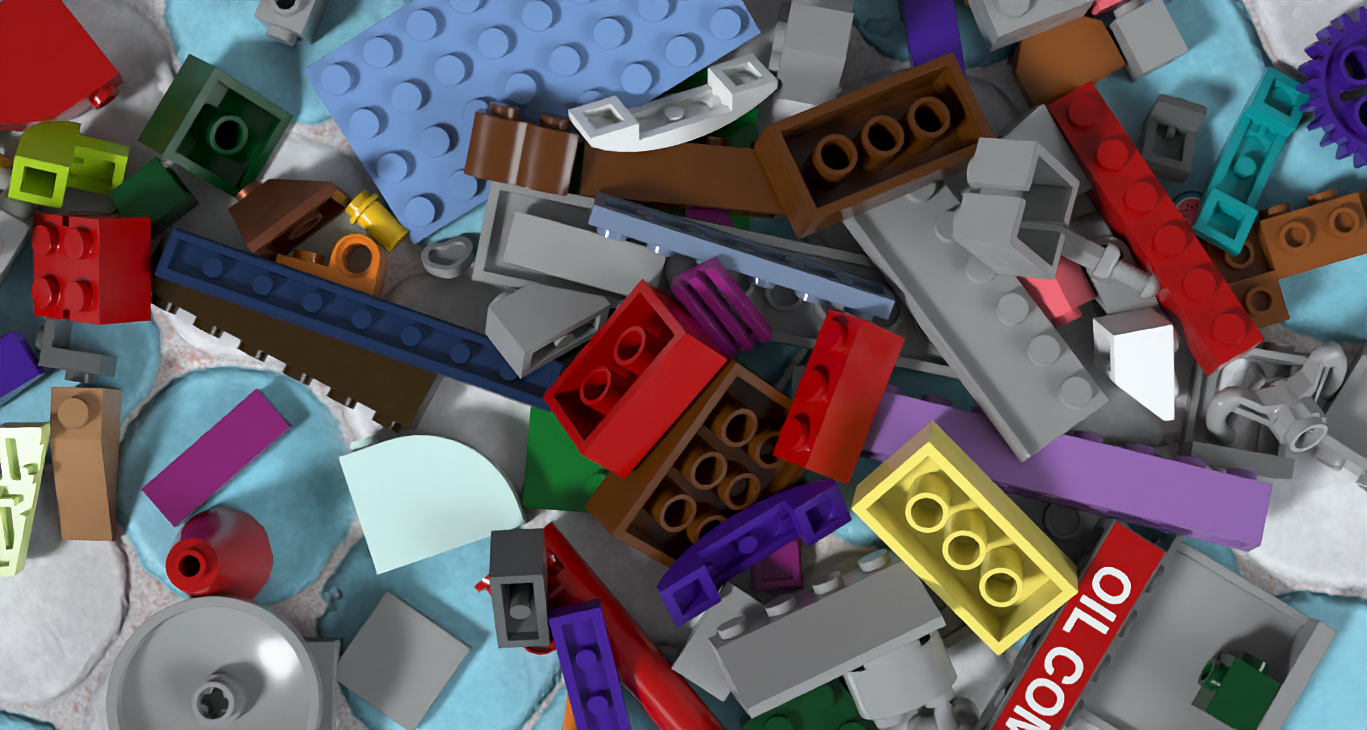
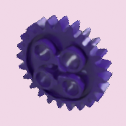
M1364 6L1348 13V15L1344 13L1330 21L1331 26L1328 25L1316 33L1318 41L1304 49L1306 54L1313 60L1299 65L1297 69L1309 77V81L1296 86V91L1309 94L1310 98L1309 102L1299 107V111L1314 112L1316 117L1307 126L1308 131L1322 128L1325 134L1319 145L1325 147L1335 142L1338 144L1335 159L1341 160L1353 154L1354 168L1367 165V127L1362 124L1359 118V109L1367 118V95L1349 101H1342L1340 94L1354 92L1367 86V10ZM1345 61L1353 70V78L1345 70Z

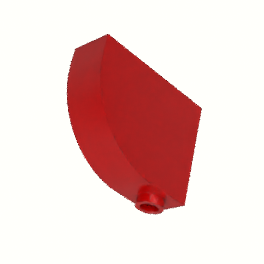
M3 0L0 2V130L23 132L31 126L42 122L69 121L91 106L95 110L105 107L120 94L117 87L124 83L120 73L62 0Z

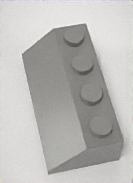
M886 549L872 552L858 561L860 567L843 575L839 571L825 574L812 582L813 589L797 597H794L792 593L779 596L764 606L765 612L748 620L746 616L730 619L717 628L718 634L708 638L733 696L751 719L946 626L942 614L917 574L894 551L888 553Z

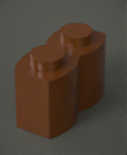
M493 101L490 102L489 109L479 108L475 112L464 174L485 180L513 184L540 192L567 196L570 190L581 136L578 129L571 127L572 122L568 117L541 113L540 120H533L520 116L521 108L518 106Z

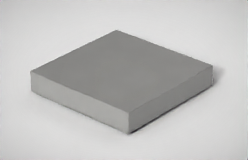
M389 589L337 662V681L405 729L415 730L472 646Z

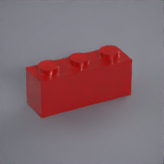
M829 309L818 333L817 341L804 374L800 379L796 395L785 423L781 428L772 455L849 484L905 338L864 319Z

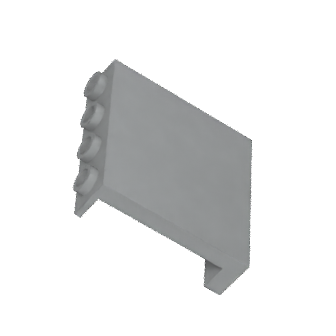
M1164 532L1160 539L1158 537L1153 538L1150 542L1168 552L1161 563L1164 566V573L1156 587L1149 593L1144 592L1137 603L1135 610L1138 612V615L1130 631L1123 637L1118 636L1109 650L1108 655L1111 656V661L1106 672L1097 682L1091 681L1081 697L1084 701V706L1079 717L1100 730H1234L1191 705L1201 688L1198 684L1200 673L1210 659H1217L1220 652L1238 658L1240 652L1245 651L1268 664L1270 667L1266 675L1281 683L1255 730H1280L1338 631L1320 620L1307 617L1184 543V538L1179 535Z

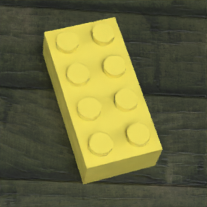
M933 420L856 486L851 509L998 656L1078 593L1077 566Z

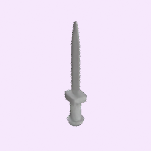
M1021 221L1019 228L1062 232L1065 235L1061 255L1092 270L1090 278L1094 280L1104 281L1111 277L1140 291L1139 297L1143 299L1152 298L1161 290V284L1154 272L1150 274L1120 259L1121 253L1119 248L1110 242L1104 248L1060 225Z

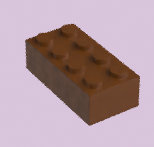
M951 52L767 125L755 143L754 148L797 239H800L967 170L970 159L975 155L979 137H995L954 53Z

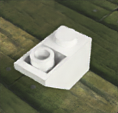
M1151 307L1093 318L1094 365L1117 386L1162 420H1174V400L1179 396V384L1174 373V353L1178 350L1179 341L1174 325Z

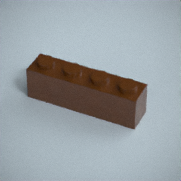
M700 137L699 144L681 143L655 150L618 152L591 147L585 139L580 196L595 199L596 193L599 191L659 210L684 212V210L717 209L728 216L781 221L786 216L754 148L757 141L750 142V148L729 147L730 140L725 138Z

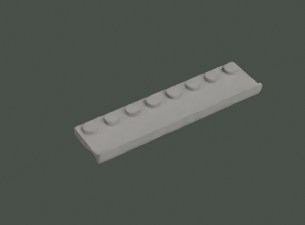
M864 77L838 93L836 98L870 84ZM943 180L842 221L1021 463L1031 458L1041 449L1110 402L1016 276L997 274L952 238L954 231L953 217L956 209L961 204Z

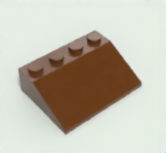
M721 348L719 350L728 360L714 378L707 383L682 412L680 417L668 428L625 479L610 471L584 506L611 536L668 568L694 543L722 522L766 498L792 489L807 470L772 455L793 399ZM720 585L719 587L716 588L717 591H719V589L722 587V585Z

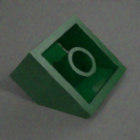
M189 54L137 141L236 198V195L244 187L256 180L292 120L293 115L216 66Z

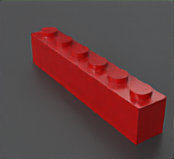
M1092 81L1085 83L1046 107L1093 187L1085 192L1113 236L1127 245L1138 268L1150 274L1154 272L1161 284V290L1156 295L1158 304L1174 325L1205 375L1209 377L1258 346L1264 340V337Z

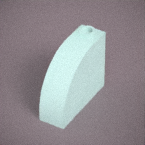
M379 434L350 443L352 453L339 457L377 574L490 537L493 530H510L529 523L518 491L505 471L484 452L460 440L435 435H411L381 442Z

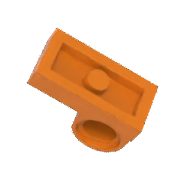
M352 233L342 237L332 251L329 266L323 265L325 256L301 249H295L293 257L277 254L275 261L277 263L378 298L382 296L388 258L385 250L379 243L363 234ZM367 247L372 255V262L369 268L361 273H353L349 266L351 253L358 248Z

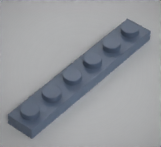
M597 191L588 224L597 227L596 231L604 237L617 241H625L627 237L647 243L646 247L649 250L663 256L675 257L677 253L696 258L698 265L716 257L725 269L746 274L745 278L757 286L772 289L777 284L795 290L794 293L797 297L810 303L823 304L827 300L843 305V309L847 313L861 319L872 320L873 316L889 319L895 303L894 294L889 284Z

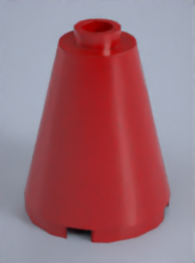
M221 507L202 511L190 518L177 533L166 558L165 568L167 576L171 583L190 599L210 595H232L252 599L266 585L273 567V553L271 552L268 540L269 536L264 526L250 514L240 510Z

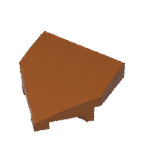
M1086 16L1016 42L1012 55H1009L1007 64L1013 65L1011 73L1029 107L1044 104L1047 107L1085 83L1092 81L1093 84H1096L1126 65L1103 22Z

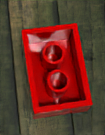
M642 279L542 397L581 455L625 479L668 428L680 417L682 412L707 383L714 378L728 359L683 305Z

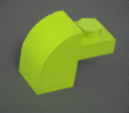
M48 121L33 125L21 135L15 153L8 198L61 209L67 187L107 195L123 183L130 146L80 135L81 123Z

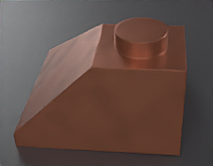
M268 179L264 183L261 180H257L244 187L236 195L238 202L228 210L252 253L275 262L277 254L286 256L344 213L353 199L331 181Z

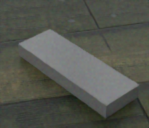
M515 211L502 263L628 296L642 279L658 289L666 256L657 254L643 245L628 241L612 240L599 233Z

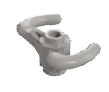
M1337 343L1321 344L1312 350L1302 369L1291 377L1272 378L1264 383L1260 389L1254 391L1237 386H1227L1212 397L1206 414V426L1211 437L1223 445H1230L1234 442L1236 434L1226 424L1227 415L1230 412H1234L1267 425L1279 443H1284L1293 452H1302L1314 447L1326 436L1328 427L1325 424L1327 417L1316 402L1318 397L1324 400L1332 399L1339 390L1347 372L1346 354Z

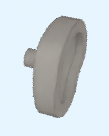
M465 236L453 237L444 243H432L421 252V261L425 270L433 276L448 279L460 276L470 267L475 258L473 243Z

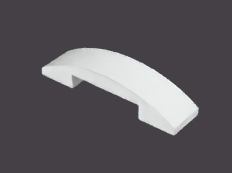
M752 53L708 67V84L648 102L641 107L627 109L615 95L569 109L568 114L571 122L591 147L618 152L655 150L691 141L735 121L777 89L778 80Z

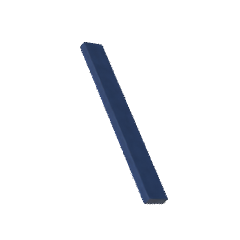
M172 227L154 274L157 278L550 413L551 409L542 396L559 378L567 366V363L554 359L520 379L485 334L176 227Z

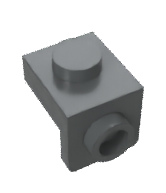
M1165 94L1158 95L1142 123L1138 147L1139 153L1155 176L1184 184L1191 173L1196 134L1206 119V106L1189 102L1183 98Z
M46 317L45 325L39 328L35 340V351L37 355H40L38 366L66 370L64 380L96 385L97 375L115 377L118 357L68 350L73 321H70V319L62 320Z

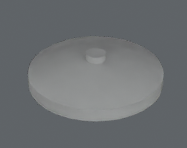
M210 595L195 597L178 602L157 612L138 627L126 641L117 656L108 682L106 695L109 730H319L323 712L322 680L317 662L307 642L299 631L278 612L259 602L239 596Z

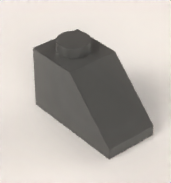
M544 528L491 531L489 582L498 648L550 646L548 570Z

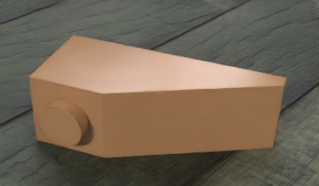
M51 387V431L49 441L62 540L116 541L122 390Z

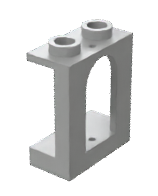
M1263 342L1262 349L1254 348L1239 359H1245L1257 365L1261 369L1266 383L1275 377H1291L1299 371V367L1303 366L1309 357L1294 355L1295 346ZM1193 358L1178 455L1202 459L1206 461V467L1222 470L1240 468L1255 472L1258 476L1292 479L1295 459L1285 457L1286 445L1279 443L1267 425L1259 423L1255 452L1207 444L1209 431L1206 426V414L1212 397L1215 395L1217 379L1221 369L1207 377L1195 358Z

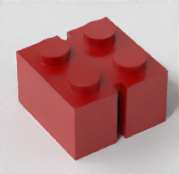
M90 211L33 213L31 245L34 253V282L31 293L34 301L35 316L62 320L70 319V321L95 325L151 321V217L114 215Z

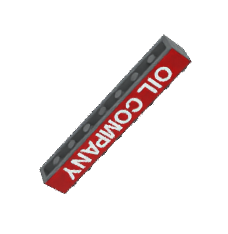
M1099 518L1073 561L1077 566L1078 593L1032 629L972 730H1062L1064 726L1068 728L1073 725L1083 709L1084 701L1081 697L1090 682H1097L1110 664L1111 656L1108 655V652L1118 636H1125L1134 625L1138 615L1135 607L1143 593H1149L1159 583L1164 573V566L1161 563L1168 552L1115 519Z

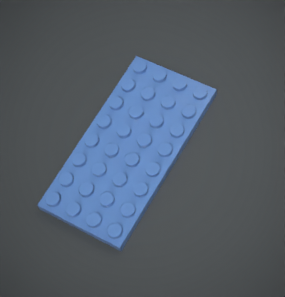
M412 0L302 71L402 227L409 230L407 234L415 245L488 200L491 181L464 174L475 112L479 108L489 109L491 101L507 103L520 107V116L540 120L541 113L557 114L569 118V109L615 95L627 109L641 107L759 35L761 30L743 0ZM582 134L580 136L579 144L585 141V138L582 136Z

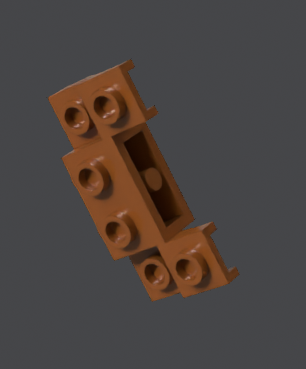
M1337 188L1306 197L1309 206L1291 211L1289 202L1259 211L1261 221L1253 223L1245 243L1236 257L1204 239L1198 240L1257 329L1290 319L1279 279L1367 254V190L1340 197Z

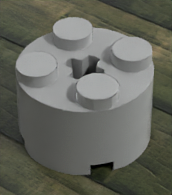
M937 629L844 674L843 677L860 716L865 719L874 720L878 729H885L899 724L906 718L905 713L923 705L927 708H935L951 701L955 697L952 685L957 679V674Z

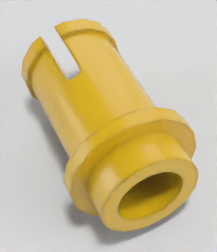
M365 189L351 201L345 212L351 217L349 222L352 225L358 223L390 254L408 236L409 230L402 227L399 220L378 202L380 196L377 193L371 195Z

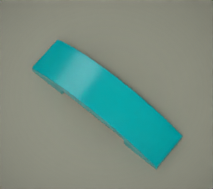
M1270 66L1264 71L1252 91L1214 164L1198 202L1190 228L1194 235L1235 257L1240 253L1259 212L1255 210L1256 204L1287 137L1296 130L1304 113L1299 111V107L1310 99L1309 94L1296 91V86L1302 83Z

